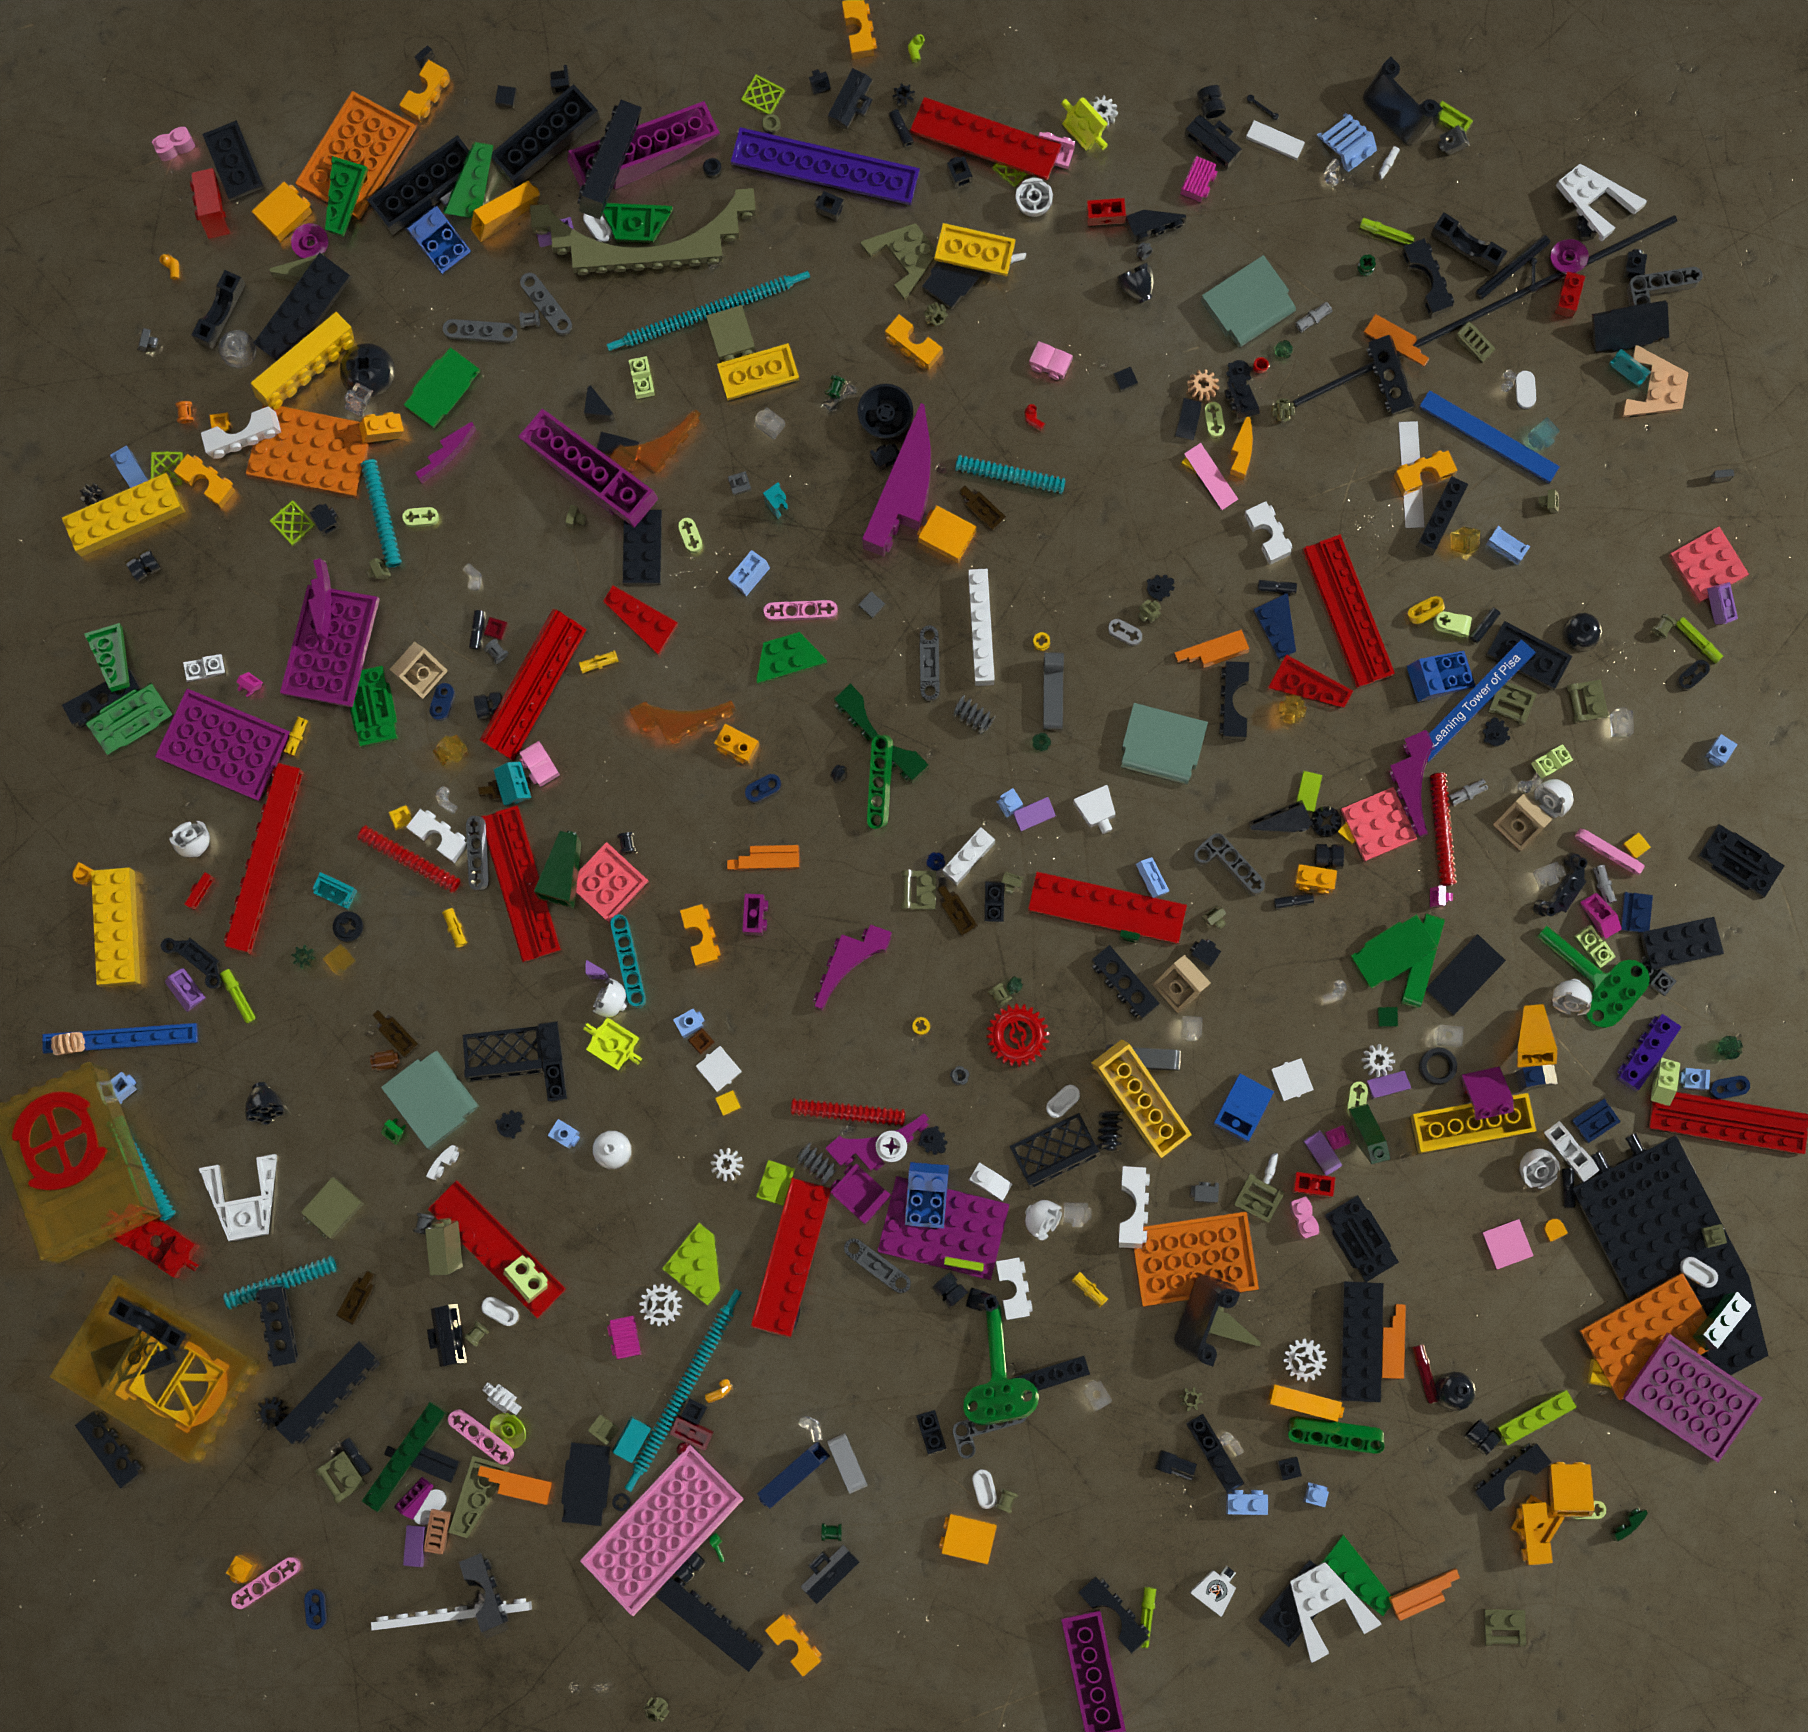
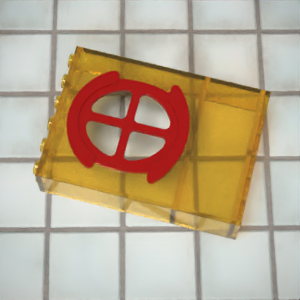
M91 1062L80 1065V1068L75 1071L70 1070L63 1073V1076L60 1078L47 1080L43 1086L30 1088L28 1093L13 1096L11 1101L0 1103V1147L40 1260L53 1264L66 1261L161 1216L121 1105L116 1097L108 1070ZM62 1107L73 1111L81 1119V1126L67 1133L60 1134L53 1116V1110ZM44 1114L53 1137L51 1140L31 1148L30 1134L33 1124L40 1115ZM86 1133L87 1147L81 1162L73 1167L64 1143L73 1137ZM52 1147H57L64 1171L54 1174L44 1170L36 1162L35 1156Z

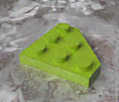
M698 1223L662 1269L706 1305H709L719 1293L720 1283L715 1235Z

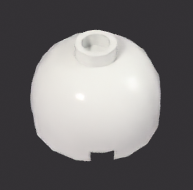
M1040 178L1026 179L1016 190L1017 206L1027 216H1041L1049 210L1052 204V189L1049 184L1047 185Z
M1549 779L1540 784L1534 791L1535 800L1539 799L1542 804L1539 807L1553 818L1564 816L1570 810L1574 801L1570 786L1558 779Z
M189 821L173 830V837H170L169 840L178 854L183 857H198L207 849L210 836L203 822L196 821L197 824H191Z
M608 978L605 981L608 985L606 988L600 989L593 1005L595 1009L592 1010V1012L603 1017H613L619 1011L623 1012L628 1004V1001L625 1000L626 991L623 985Z
M1577 979L1564 981L1555 988L1552 998L1553 1006L1565 1014H1571L1570 1011L1577 1012V1015L1587 1014L1591 1008L1592 994L1589 988Z
M606 1131L595 1139L593 1156L600 1166L607 1169H618L629 1161L631 1144L623 1133Z
M1533 1149L1522 1157L1519 1170L1522 1179L1529 1187L1533 1186L1540 1189L1551 1185L1558 1176L1556 1174L1558 1170L1560 1171V1164L1549 1151Z
M1041 1200L1030 1205L1025 1212V1223L1028 1231L1039 1240L1046 1239L1048 1237L1046 1233L1050 1228L1051 1231H1054L1062 1216V1212L1059 1209L1062 1208L1048 1200Z

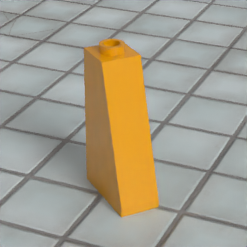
M527 181L475 209L470 229L480 242L485 241L527 212L531 205H537L540 196L538 188L532 185L530 181Z
M1544 1004L1524 1006L1517 1050V1068L1557 1064L1558 1049Z
M1275 1384L1270 1387L1267 1400L1268 1405L1338 1422V1418L1342 1419L1344 1407H1341L1342 1402Z

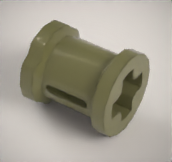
M1662 614V619L1657 626L1652 628V631L1660 638L1666 639L1667 633L1677 622L1671 616Z
M1003 983L996 985L988 991L989 995L992 994L997 1002L998 1008L1012 1000V997H1009L1004 990Z
M475 1321V1326L464 1337L477 1347L479 1345L478 1342L485 1334L489 1333V1330L480 1322Z
M1002 1488L1001 1498L995 1507L1012 1513L1011 1507L1018 1494Z

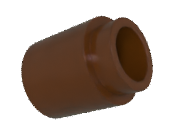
M394 1049L375 1052L374 1055H370L372 1070L397 1068V1064H400L398 1052L395 1053Z

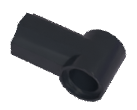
M971 1287L965 1306L978 1311L992 1312L994 1309H997L999 1302L995 1295Z
M1161 1450L1154 1469L1192 1480L1197 1464Z

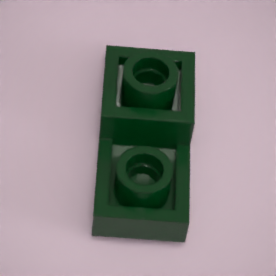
M1636 1508L1628 1512L1629 1516L1625 1517L1628 1525H1619L1614 1528L1615 1532L1611 1533L1614 1541L1619 1542L1635 1531L1646 1518L1647 1510Z

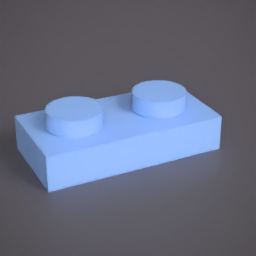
M1152 857L1136 864L1153 898L1169 892Z

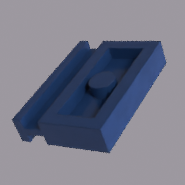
M1624 892L1620 931L1641 933L1650 930L1653 895Z
M1605 1098L1571 1120L1587 1144L1621 1122Z

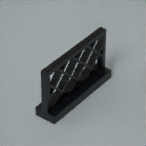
M538 1026L463 1035L464 1075L467 1082L544 1074ZM528 1032H536V1039L531 1044L524 1039ZM514 1034L518 1039L511 1046L505 1039L508 1035ZM495 1036L499 1039V1042L491 1048L485 1042L490 1037ZM468 1039H477L480 1044L472 1050L468 1047ZM521 1040L529 1046L523 1054L515 1049ZM502 1042L510 1048L504 1056L496 1052V1049ZM483 1045L491 1050L484 1059L477 1054V1051ZM533 1049L538 1054V1060H529L525 1056ZM514 1051L520 1057L516 1062L510 1063L506 1058ZM493 1053L501 1058L495 1065L487 1062ZM474 1055L481 1060L477 1067H469V1061Z
M1080 1113L1010 1146L1030 1190L1100 1156V1151L1097 1145H1095ZM1076 1119L1079 1120L1081 1124L1079 1132L1068 1129L1070 1122ZM1060 1129L1064 1131L1061 1141L1051 1138L1054 1130ZM1067 1132L1077 1135L1074 1145L1064 1142ZM1080 1136L1087 1138L1091 1145L1085 1148L1077 1146ZM1039 1137L1047 1139L1044 1149L1033 1146L1035 1139ZM1049 1141L1060 1144L1057 1153L1046 1150ZM1062 1145L1073 1148L1071 1155L1066 1157L1059 1154ZM1021 1146L1028 1147L1027 1156L1018 1155L1016 1148ZM1032 1149L1042 1152L1039 1162L1029 1159ZM1045 1153L1055 1156L1052 1164L1042 1163ZM1027 1162L1038 1165L1036 1172L1027 1174L1025 1170Z

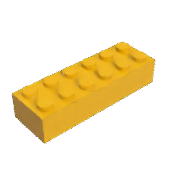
M335 312L251 382L255 397L265 407L269 406L271 409H278L286 398L294 396L298 388L302 385H307L311 381V377L316 373H321L329 362H334L338 359L341 352L353 346L355 340L351 326Z
M164 473L64 516L62 520L75 551L82 557L182 514L185 510L172 479L167 473Z
M131 868L91 871L96 983L102 988L140 984L135 871Z
M1121 1039L1091 1062L1155 1155L1160 1158L1164 1157L1192 1135L1128 1042Z
M1524 1093L1512 1096L1513 1112L1480 1120L1475 1119L1472 1103L1411 1115L1418 1154L1536 1132L1529 1094Z

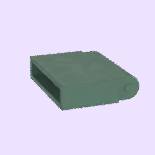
M1264 255L1201 297V303L1226 337L1230 335L1238 347H1242L1296 311L1293 301L1288 296V288Z
M1134 703L1122 750L1125 753L1122 757L1121 767L1188 785L1192 768L1196 769L1208 722Z
M438 1051L433 1052L422 1061L417 1059L381 1087L429 1150L467 1122L465 1118L479 1107Z

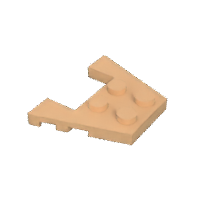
M1636 345L1633 358L1643 366L1651 367L1645 402L1626 399L1622 417L1681 411L1688 372Z

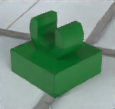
M397 1118L393 1119V1121L388 1120L381 1131V1134L395 1145L401 1140L406 1128L405 1124L402 1127L396 1125L398 1122Z

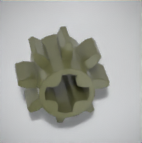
M937 302L927 305V309L923 314L928 324L933 323L935 327L944 324L945 317H948L944 305L939 306Z
M1286 398L1276 400V405H1272L1273 417H1276L1278 421L1290 420V415H1295L1294 403H1290V400Z
M1148 599L1138 608L1140 610L1138 616L1143 622L1148 620L1152 623L1161 615L1159 611L1161 606L1156 600L1151 602Z
M1195 1387L1192 1388L1191 1392L1185 1388L1186 1394L1179 1395L1180 1398H1183L1180 1406L1187 1405V1411L1191 1407L1198 1410L1197 1404L1203 1403V1401L1199 1400V1396L1202 1393H1195ZM1188 1394H1190L1191 1396H1196V1399H1194L1195 1403L1193 1405L1192 1403L1186 1402V1400L1188 1399Z
M651 1697L643 1707L646 1710V1718L651 1722H657L658 1720L662 1722L669 1713L667 1709L668 1704L661 1697H656L655 1700Z

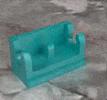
M1622 349L1617 352L1616 356L1609 363V365L1638 387L1651 373V371Z
M779 482L763 493L765 504L778 519L781 517V513L778 510L779 505L782 504L786 510L788 509L786 495L782 491Z
M507 762L493 769L504 805H509L513 802L518 804L531 798L521 762Z
M321 872L312 889L314 894L346 909H349L357 893L354 887Z
M631 1416L612 1452L632 1463L651 1428Z

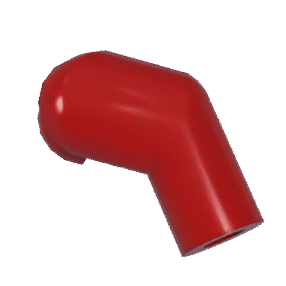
M1029 404L1024 411L1026 422L1041 432L1045 423L1037 419V407L1034 404Z

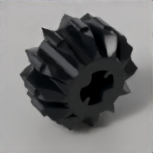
M272 1397L271 1401L269 1398H264L265 1404L258 1403V1406L262 1409L255 1410L256 1414H260L256 1421L263 1420L260 1425L262 1428L267 1425V1430H272L274 1425L276 1429L279 1423L284 1420L282 1418L288 1416L287 1413H284L288 1406L281 1407L284 1400L277 1402V1397ZM269 1410H275L276 1412H274V1414H276V1416L269 1417Z

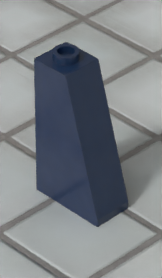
M816 1442L757 1493L760 1502L769 1509L772 1508L831 1456L819 1442Z

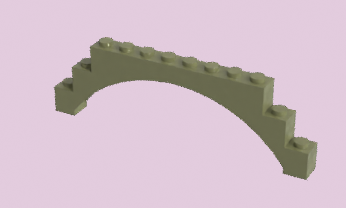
M754 188L736 189L735 196L727 207L715 219L697 232L664 245L630 248L602 243L582 235L562 222L549 209V204L530 206L533 233L544 235L551 232L553 253L565 255L571 252L573 272L578 275H586L588 272L602 274L608 270H615V272H624L626 269L640 271L647 267H652V269H661L663 266L678 268L685 264H689V266H699L700 263L715 265L722 262L721 240L732 242L735 239H739L737 217L748 219L756 216Z

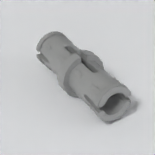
M1325 302L1317 309L1310 310L1305 317L1295 322L1297 329L1302 333L1313 324H1318L1319 320L1332 313L1331 306Z
M1481 779L1470 786L1466 785L1462 790L1448 795L1449 800L1457 797L1451 804L1456 806L1488 790L1487 785L1479 788L1480 785L1486 783L1485 780Z
M1599 865L1597 868L1594 867L1593 871L1598 882L1597 888L1600 889L1604 901L1608 905L1616 902L1617 900L1611 887L1613 884L1608 878L1605 865Z

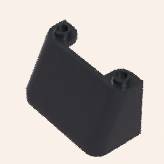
M1390 57L1383 63L1364 91L1363 101L1406 145H1415L1437 126L1443 108L1432 99H1427L1419 105L1394 80L1399 75L1400 66Z
M1200 1275L1196 1279L1174 1338L1175 1344L1179 1349L1206 1365L1214 1366L1217 1351L1214 1346L1206 1343V1339L1218 1307L1232 1308L1236 1305L1241 1293L1236 1285L1209 1275Z

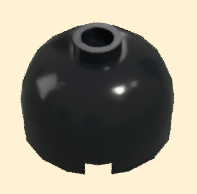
M1578 613L1570 617L1563 628V638L1566 644L1579 652L1589 651L1594 648L1602 635V626L1599 620L1588 613Z
M1453 1371L1443 1374L1435 1385L1436 1399L1448 1411L1464 1410L1473 1403L1476 1397L1474 1382L1468 1375L1462 1372Z

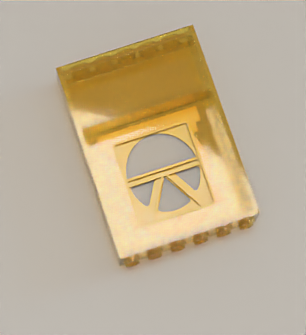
M113 1275L53 1370L50 1378L190 1464L197 1463L198 1461L201 1462L207 1454L205 1449L217 1438L218 1434L216 1432L219 1427H223L227 1422V1414L230 1409L234 1410L239 1402L237 1398L240 1393H244L248 1388V1380L251 1375L255 1376L258 1372L260 1360L124 1276ZM118 1296L125 1297L132 1302H137L141 1307L192 1334L184 1347L185 1350L189 1351L157 1403L151 1398L146 1389L145 1374L140 1375V1373L146 1369L151 1359L150 1357L157 1353L158 1345L160 1346V1351L168 1348L149 1334L108 1314ZM196 1356L203 1362L207 1370L206 1374H187L185 1372ZM180 1381L208 1382V1389L204 1398L197 1405L192 1406ZM174 1390L179 1396L184 1410L175 1411L164 1407Z

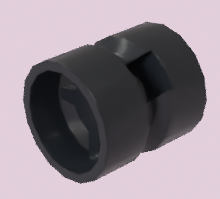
M1219 85L1206 86L1197 92L1199 103L1202 104V115L1205 119H1215L1227 112L1225 103L1221 100L1223 95Z
M149 548L139 553L138 558L134 556L125 561L137 582L147 578L148 573L154 574L161 570L159 563Z
M500 691L491 692L489 696L485 694L474 696L478 720L487 719L490 715H494L502 700ZM489 702H493L492 708H490Z
M1316 844L1315 867L1327 869L1330 866L1332 869H1343V844H1332L1331 847H1328L1327 844Z
M951 1271L932 1287L938 1296H943L942 1301L949 1309L968 1293L962 1284H957L958 1279Z
M1481 1418L1464 1435V1438L1472 1445L1477 1444V1450L1484 1456L1488 1455L1502 1438L1494 1430L1489 1431V1425Z
M695 1551L675 1573L688 1584L695 1576L694 1571H700L707 1562Z

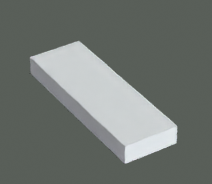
M1255 120L1246 136V139L1294 160L1298 159L1305 144L1304 141Z

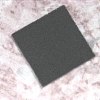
M1734 470L1714 471L1710 476L1711 483L1731 481L1734 477Z
M871 591L858 606L873 619L885 606V603Z

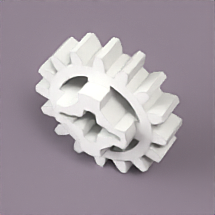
M661 1284L660 1288L653 1285V1291L647 1288L648 1295L641 1296L645 1301L639 1303V1305L644 1306V1309L640 1312L647 1314L644 1319L650 1318V1324L653 1325L657 1321L659 1327H661L662 1322L668 1326V1320L675 1322L674 1315L680 1316L677 1309L682 1308V1305L678 1304L682 1299L681 1297L676 1298L678 1291L671 1292V1286L665 1289L664 1284ZM665 1292L667 1295L659 1297L656 1293ZM649 1299L653 1301L650 1310L648 1309ZM672 1300H673V1302H674V1308H673V1311L671 1312V1310L669 1309V1307H670V1302H672ZM658 1301H666L664 1304V1310H657ZM658 1313H663L666 1317L656 1318L654 1316Z
M1302 1339V1344L1296 1340V1346L1289 1345L1288 1347L1291 1351L1284 1352L1288 1356V1359L1283 1360V1362L1288 1363L1285 1370H1291L1290 1376L1296 1374L1297 1381L1301 1377H1303L1304 1382H1307L1308 1377L1311 1380H1315L1314 1374L1321 1376L1319 1369H1325L1322 1362L1327 1361V1359L1321 1356L1325 1351L1318 1350L1320 1344L1313 1346L1314 1340H1310L1309 1344L1306 1342V1339ZM1305 1347L1302 1353H1295L1298 1348ZM1313 1351L1316 1353L1318 1361L1314 1360L1312 1356ZM1307 1355V1359L1312 1363L1302 1365L1303 1361L1297 1357H1305ZM1292 1360L1296 1361L1298 1365L1297 1370L1294 1368ZM1307 1368H1315L1312 1372L1304 1374Z
M487 1382L482 1389L489 1396L487 1401L503 1413L509 1410L517 1415L522 1408L515 1402L517 1397L500 1384L495 1388Z

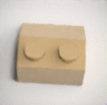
M415 641L389 669L422 699L448 671L425 648Z
M1524 793L1493 825L1522 851L1545 828L1552 818Z
M1184 955L1152 985L1174 1010L1179 1013L1211 983Z

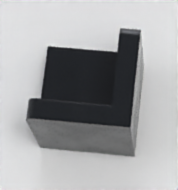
M563 65L564 70L550 73V84L553 94L563 93L571 87L567 65Z

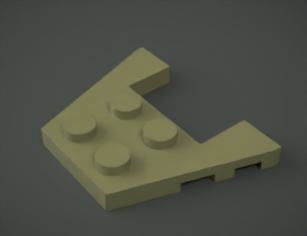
M916 223L860 242L870 257L884 247H887L906 270L908 275L894 285V288L904 300L907 299L913 287L916 286L923 273L926 272L934 261L936 248Z

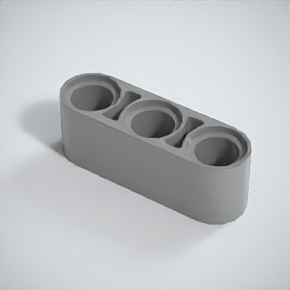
M844 1433L828 1440L827 1443L849 1494L867 1487V1482L846 1434Z

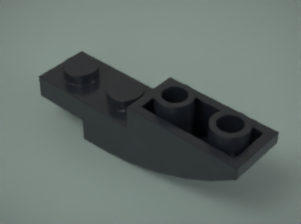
M558 1021L539 1023L538 1028L547 1100L567 1099L563 1049Z
M1204 1414L1186 1423L1226 1493L1228 1494L1242 1486L1244 1481Z

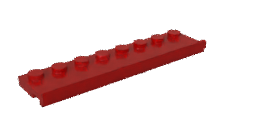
M926 97L923 98L909 130L912 134L1044 180L1049 179L1051 170L1062 148V145Z
M1341 534L1303 548V554L1356 689L1395 675Z
M552 609L482 734L481 742L509 760L514 761L586 632V628L564 615L561 611Z
M516 805L487 816H481L486 823L488 848L522 962L525 963L561 951L547 901L538 899L534 892L540 877L519 806Z
M1036 872L1028 911L1120 932L1121 930L1139 933L1143 937L1179 944L1187 905Z
M1676 1092L1670 1106L1652 1101L1648 1129L1804 1155L1808 1137V1114Z
M792 1177L752 1319L751 1327L753 1329L768 1331V1333L791 1338L831 1194V1188Z
M457 1180L428 1208L438 1220L451 1218V1221H458L460 1242L537 1319L566 1291V1288ZM522 1255L525 1258L529 1257L535 1264L534 1269L538 1273L542 1272L548 1280L546 1282L548 1284L547 1289L530 1303L525 1300L504 1275V1270ZM522 1266L515 1269L518 1274L526 1273V1269ZM531 1281L528 1283V1286L531 1289H537L539 1287L538 1283L535 1281Z

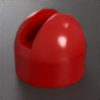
M1263 357L1257 358L1253 363V370L1258 374H1263L1269 367V362Z

